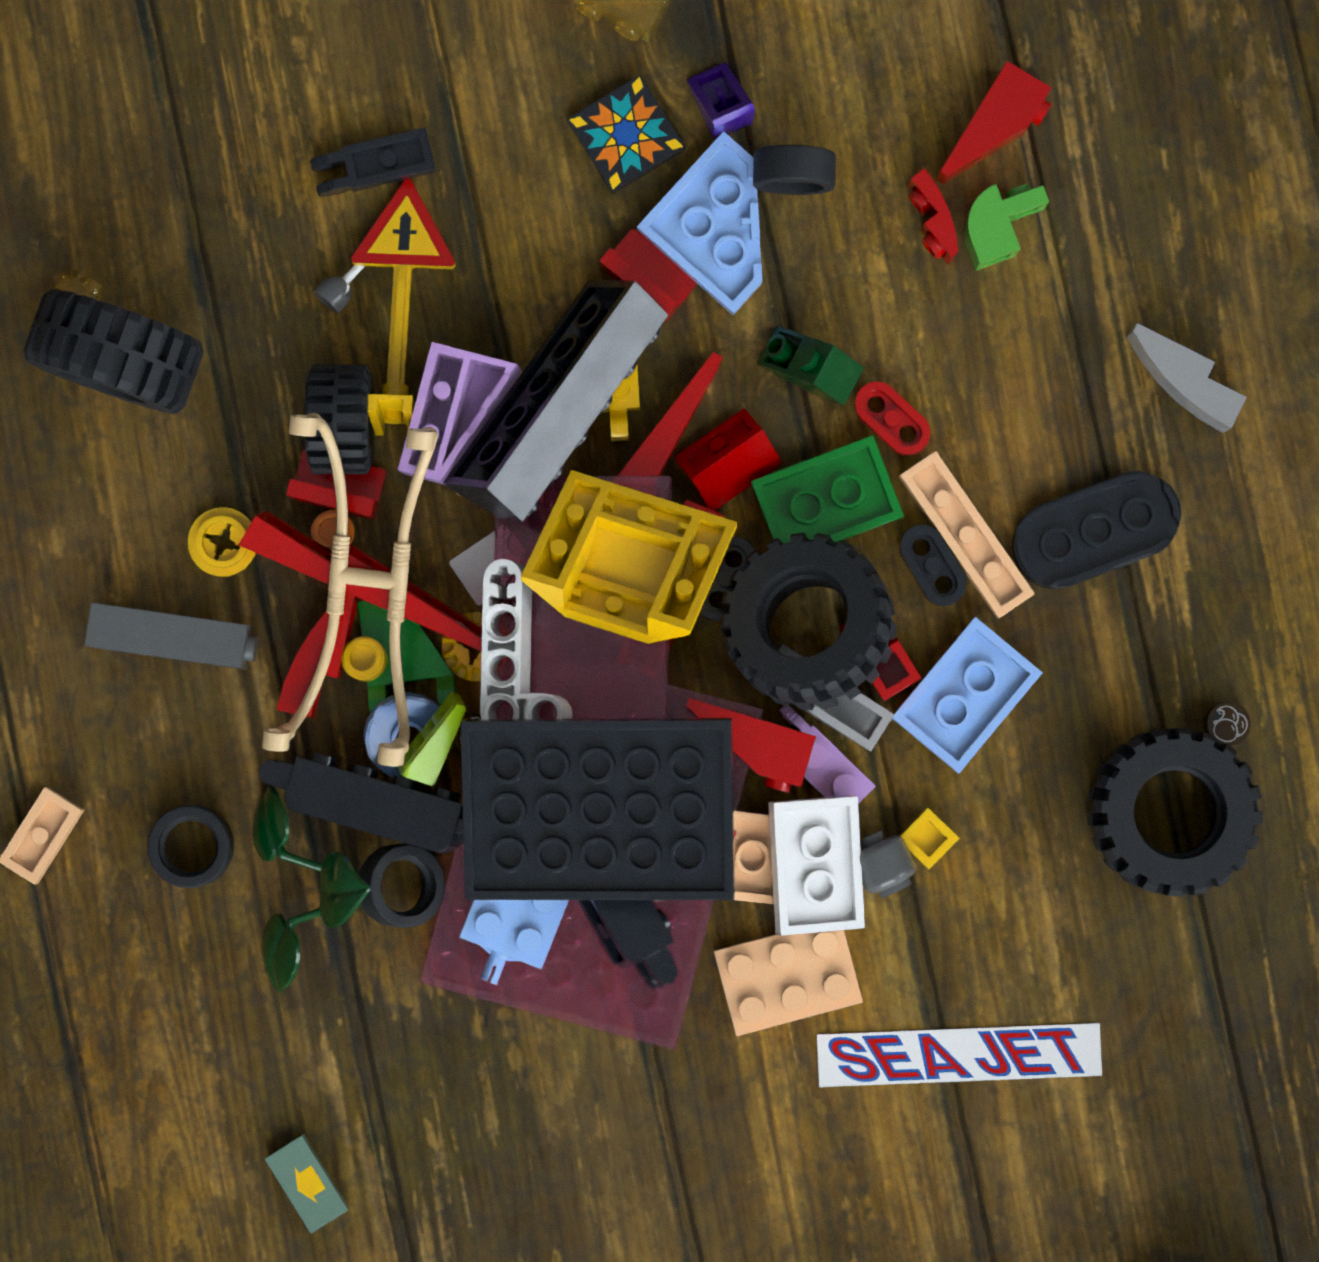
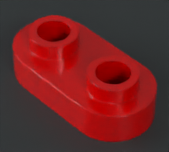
M871 382L859 390L854 401V410L857 417L892 451L901 456H913L920 453L926 447L930 439L928 422L891 386L883 382ZM872 398L880 399L884 405L883 410L879 413L870 411L868 401ZM908 427L914 431L915 439L912 442L901 440L899 432L902 428Z

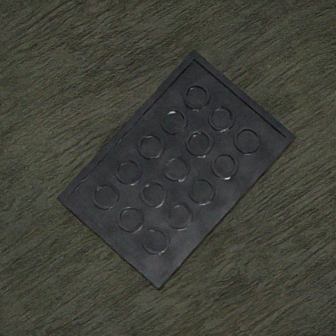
M732 718L463 719L461 721L465 900L735 899Z

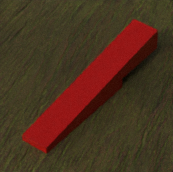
M715 352L710 355L612 483L651 494L719 370L723 360L722 356Z
M267 510L254 517L238 544L239 546L329 585L332 551ZM351 543L349 544L348 567L391 572L390 568ZM408 580L404 618L482 652V627ZM346 584V593L388 610L389 589Z

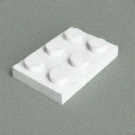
M848 795L768 802L775 934L783 936L865 928L862 867L860 864L858 796Z

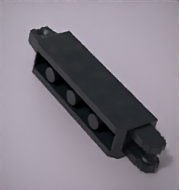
M312 752L310 759L296 757L294 764L269 759V761H264V764L259 768V779H262L263 783L287 790L284 799L292 811L438 853L449 854L458 849L460 844H464L463 803L459 802L461 793L440 787H435L434 794L418 790L420 783L418 781L394 775L391 783L377 779L379 770L353 763L351 771L335 767L337 758L317 752Z
M577 900L613 965L622 968L634 965L641 979H644V983L647 984V987H651V989L665 987L664 985L673 984V981L679 976L677 974L679 970L674 965L675 961L667 948L668 945L675 942L670 934L672 928L667 916L661 910L655 908L652 900Z

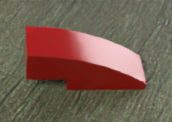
M346 592L344 613L340 615L336 642L326 676L342 679L344 671L342 665L345 646L350 642L359 601L358 597ZM325 612L312 628L296 654L284 681L276 710L295 714L300 706L320 660L328 627V613ZM322 686L306 717L316 718Z

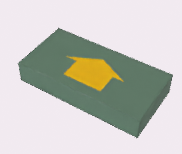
M304 1134L265 1158L268 1166L311 1234L349 1210L348 1204Z

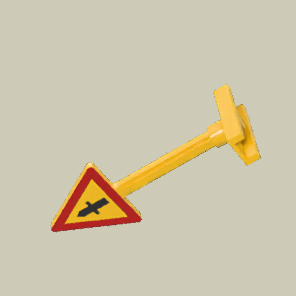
M411 179L404 180L351 257L353 265L394 268L387 383L382 385V394H368V415L375 435L384 436L385 423L406 424L407 428H409L415 407L413 396L408 395L409 386L405 384L412 270L414 268H455V261Z

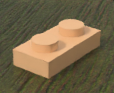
M44 787L2 853L0 863L34 885L38 884L83 814L84 809L51 788Z

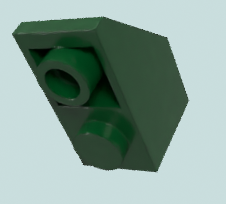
M779 326L775 327L756 363L815 396L843 406L864 369L863 366L835 345Z

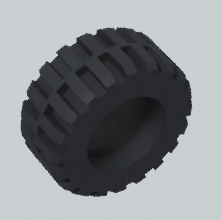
M50 289L42 295L23 349L25 361L43 371L106 395L170 414H178L185 408L203 357L201 342L178 329L116 305L60 289Z
M805 533L791 534V542L783 544L779 538L767 542L769 550L760 556L754 550L745 558L749 563L744 572L739 569L735 570L730 578L735 588L733 592L725 591L721 605L727 612L726 615L720 617V630L726 636L723 643L728 655L734 660L735 666L762 695H769L774 702L786 707L790 703H794L799 710H813L814 703H821L826 709L838 706L837 698L846 694L850 700L858 696L861 692L857 686L864 680L872 684L880 675L876 669L879 662L887 663L892 653L888 642L895 639L896 625L892 620L895 610L887 588L872 563L863 554L859 555L852 545L843 540L836 544L830 535L817 533L814 536V540H809ZM827 587L836 590L844 598L848 608L847 621L839 638L826 650L809 657H789L779 652L774 647L770 638L771 621L779 605L788 596L804 588Z
M1188 728L1159 729L1141 733L1130 738L1131 740L1124 745H1119L1110 753L1111 757L1106 763H1102L1095 774L1098 778L1094 787H1090L1088 800H1091V810L1087 812L1088 825L1092 826L1094 837L1091 838L1096 850L1101 851L1105 857L1103 861L1112 871H1116L1121 875L1124 881L1145 891L1181 897V895L1206 893L1208 888L1213 886L1220 887L1230 880L1229 875L1232 872L1241 871L1248 862L1245 858L1249 849L1255 850L1260 837L1255 836L1257 824H1263V811H1258L1257 799L1262 798L1259 785H1253L1250 779V775L1253 772L1247 762H1241L1236 757L1237 751L1227 743L1222 744L1215 740L1216 736L1206 732L1192 731ZM1169 770L1183 771L1198 778L1206 786L1213 804V820L1207 836L1198 846L1182 853H1166L1149 845L1138 832L1134 818V805L1140 788L1154 775Z

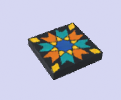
M638 75L567 119L568 125L612 195L686 149L641 75Z

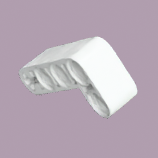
M507 559L495 560L486 568L483 577L481 719H497V708L504 701L509 702L513 707L514 714L512 719H540V709L547 702L555 705L557 709L556 719H572V708L563 697L545 693H530L532 589L521 581V575L525 568L524 565ZM508 574L515 575V583L508 584L507 587L501 585V577H507ZM509 598L516 600V606L499 604V599L508 600ZM511 613L515 618V629L510 635L504 637L499 631V620L504 614ZM505 657L511 658L515 667L514 674L507 681H503L497 671L499 662Z

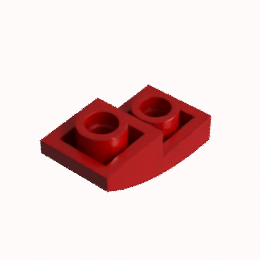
M924 168L911 178L908 184V189L911 193L908 194V198L920 214L925 215L928 212L932 217L924 223L921 229L925 236L921 239L924 247L936 260L942 257L948 265L955 259L958 253L955 227L949 208L940 190Z

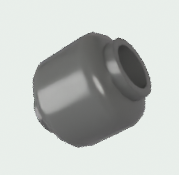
M880 830L860 840L862 848L860 854L862 885L868 893H879L880 897L884 898L913 884L910 877L916 872V865L901 836L891 835L885 837L883 831Z

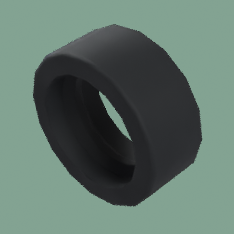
M773 145L759 148L754 153L753 186L758 190L786 195H813L830 192L835 188L836 154L831 150L808 145Z
M182 805L167 811L154 823L148 836L147 854L152 868L164 881L176 887L197 888L214 882L227 870L233 858L234 838L229 824L218 812L205 806ZM184 821H198L205 824L213 832L217 842L216 854L212 862L206 868L197 872H184L176 868L169 861L165 851L169 832L177 824Z
M392 844L380 847L367 857L359 870L358 876L371 887L370 892L361 905L367 915L379 924L400 928L422 925L436 914L443 902L446 888L443 868L437 858L424 848L410 844ZM401 859L410 861L416 866L420 872L422 882L421 894L417 903L410 910L403 912L394 911L386 905L380 888L382 874L391 862Z

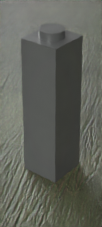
M91 603L84 646L247 670L248 661L254 662L256 658L258 636L252 635L253 627L244 624Z

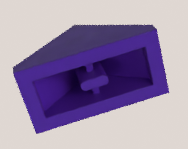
M726 62L686 79L713 141L723 131L728 135L753 124L755 111L753 103Z

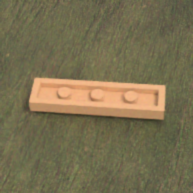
M936 451L899 476L934 529L940 533L950 552L997 619L1035 594Z

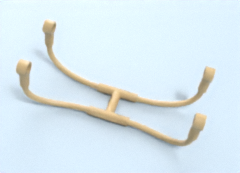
M319 414L290 415L289 434L314 437L318 430L324 440L333 473L337 505L336 534H333L326 613L329 614V620L320 660L300 706L288 723H283L278 728H265L263 730L262 748L269 751H288L290 740L295 736L296 730L310 711L322 686L333 654L340 615L344 613L346 584L389 589L387 621L390 622V663L399 734L398 738L394 739L391 743L379 744L377 763L392 767L403 766L405 753L409 749L410 737L400 651L401 623L404 622L409 556L411 551V543L408 542L415 505L437 443L438 433L433 427L422 429L408 428L406 448L422 450L403 507L398 539L394 542L391 572L348 567L350 536L347 535L348 503L346 483L334 435L327 422Z

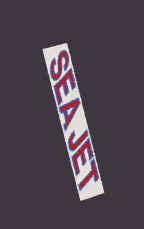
M1100 1023L817 1035L819 1087L1102 1076Z

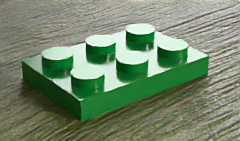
M873 435L751 481L772 540L779 538L783 544L791 542L790 536L795 533H805L809 540H814V536L817 533L830 535L834 543L904 517Z

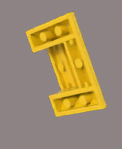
M571 470L523 570L521 581L564 617L647 644L690 635L735 533L737 522Z

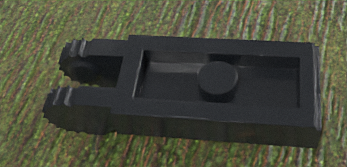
M419 128L341 147V151L316 156L310 160L313 171H327L344 164L347 169V177L327 180L318 184L316 189L319 197L338 195L349 190L356 192L437 172L426 128Z

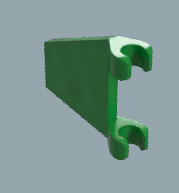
M367 601L358 602L361 635L378 641L385 648L388 658L386 669L381 676L375 680L367 681L368 706L371 713L377 704L389 697L387 685H393L389 648L390 622L387 621L388 610ZM404 618V622L401 623L400 627L403 682L436 679L437 698L441 706L451 691L458 694L455 676L421 625Z

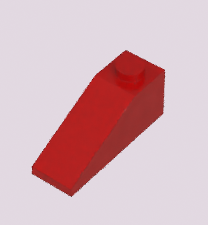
M1007 61L942 167L936 180L944 185L1025 134L1031 122L1039 127L1052 105L1045 100L1052 87Z
M688 699L686 708L697 718H732L733 752L757 775L766 777L764 786L789 793L791 785L801 787L816 736L698 700Z

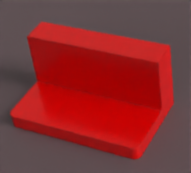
M631 229L614 250L609 248L599 261L600 269L612 279L636 281L668 314L665 322L672 317L697 286L694 280L635 229Z
M745 408L673 457L680 469L696 487L707 507L712 510H717L750 487L751 481L767 475L781 464V460L764 430Z
M303 450L295 480L290 479L286 496L291 500L337 510L333 474H313L307 461L306 450ZM371 466L368 474H344L348 514L375 521L387 475L384 469Z

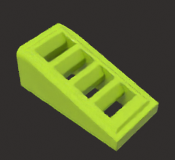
M451 691L409 745V749L405 753L404 765L398 766L402 776L429 786H433L436 783L466 712V706L460 694Z

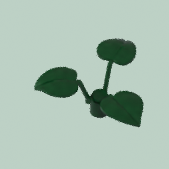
M267 785V789H265L259 800L253 819V842L259 857L263 861H273L277 855L279 859L320 871V908L290 917L287 922L282 914H274L269 919L263 933L262 957L266 973L275 989L279 993H284V989L293 982L300 964L299 940L293 931L296 925L321 916L326 926L330 928L341 926L358 907H362L361 903L370 892L371 887L358 876L359 872L354 870L349 860L341 852L329 853L323 864L288 853L284 847L289 838L288 816L275 788L272 785Z

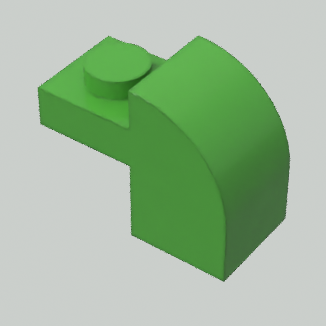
M997 184L984 190L977 197L967 214L964 224V241L975 271L1017 255L1021 248L1011 222L1045 209L1049 199L1043 185L1031 189L1030 184L1018 186L1005 193L1007 199L1002 200Z

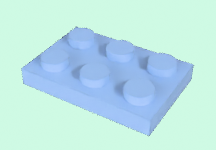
M974 617L897 709L892 719L956 773H960L1043 672L979 619Z

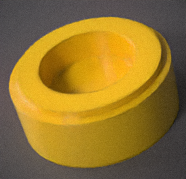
M365 636L351 640L345 646L342 657V665L345 671L359 681H372L381 676L386 669L388 661L385 648L375 639Z

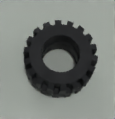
M314 364L306 381L304 415L317 413L327 422L338 446L344 474H368L373 464L375 451V431L368 415V394H375L372 373L368 365ZM317 430L314 437L305 436L307 461L313 474H333L329 455L320 432Z

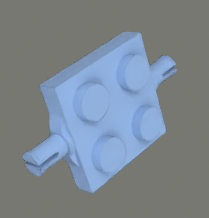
M473 900L459 937L480 945L490 954L480 978L488 982L493 966H495L490 983L497 985L506 960L521 961L542 969L569 900Z

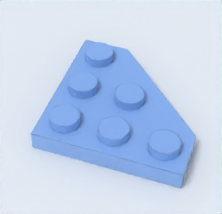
M723 131L637 226V230L730 314L734 315L762 284L757 189L753 186L754 158Z

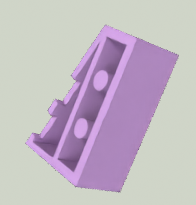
M434 342L431 343L409 428L418 429L433 427L438 433L437 443L424 480L445 485L443 482L520 375L522 369L516 363ZM405 441L398 471L413 477L422 450L406 448Z

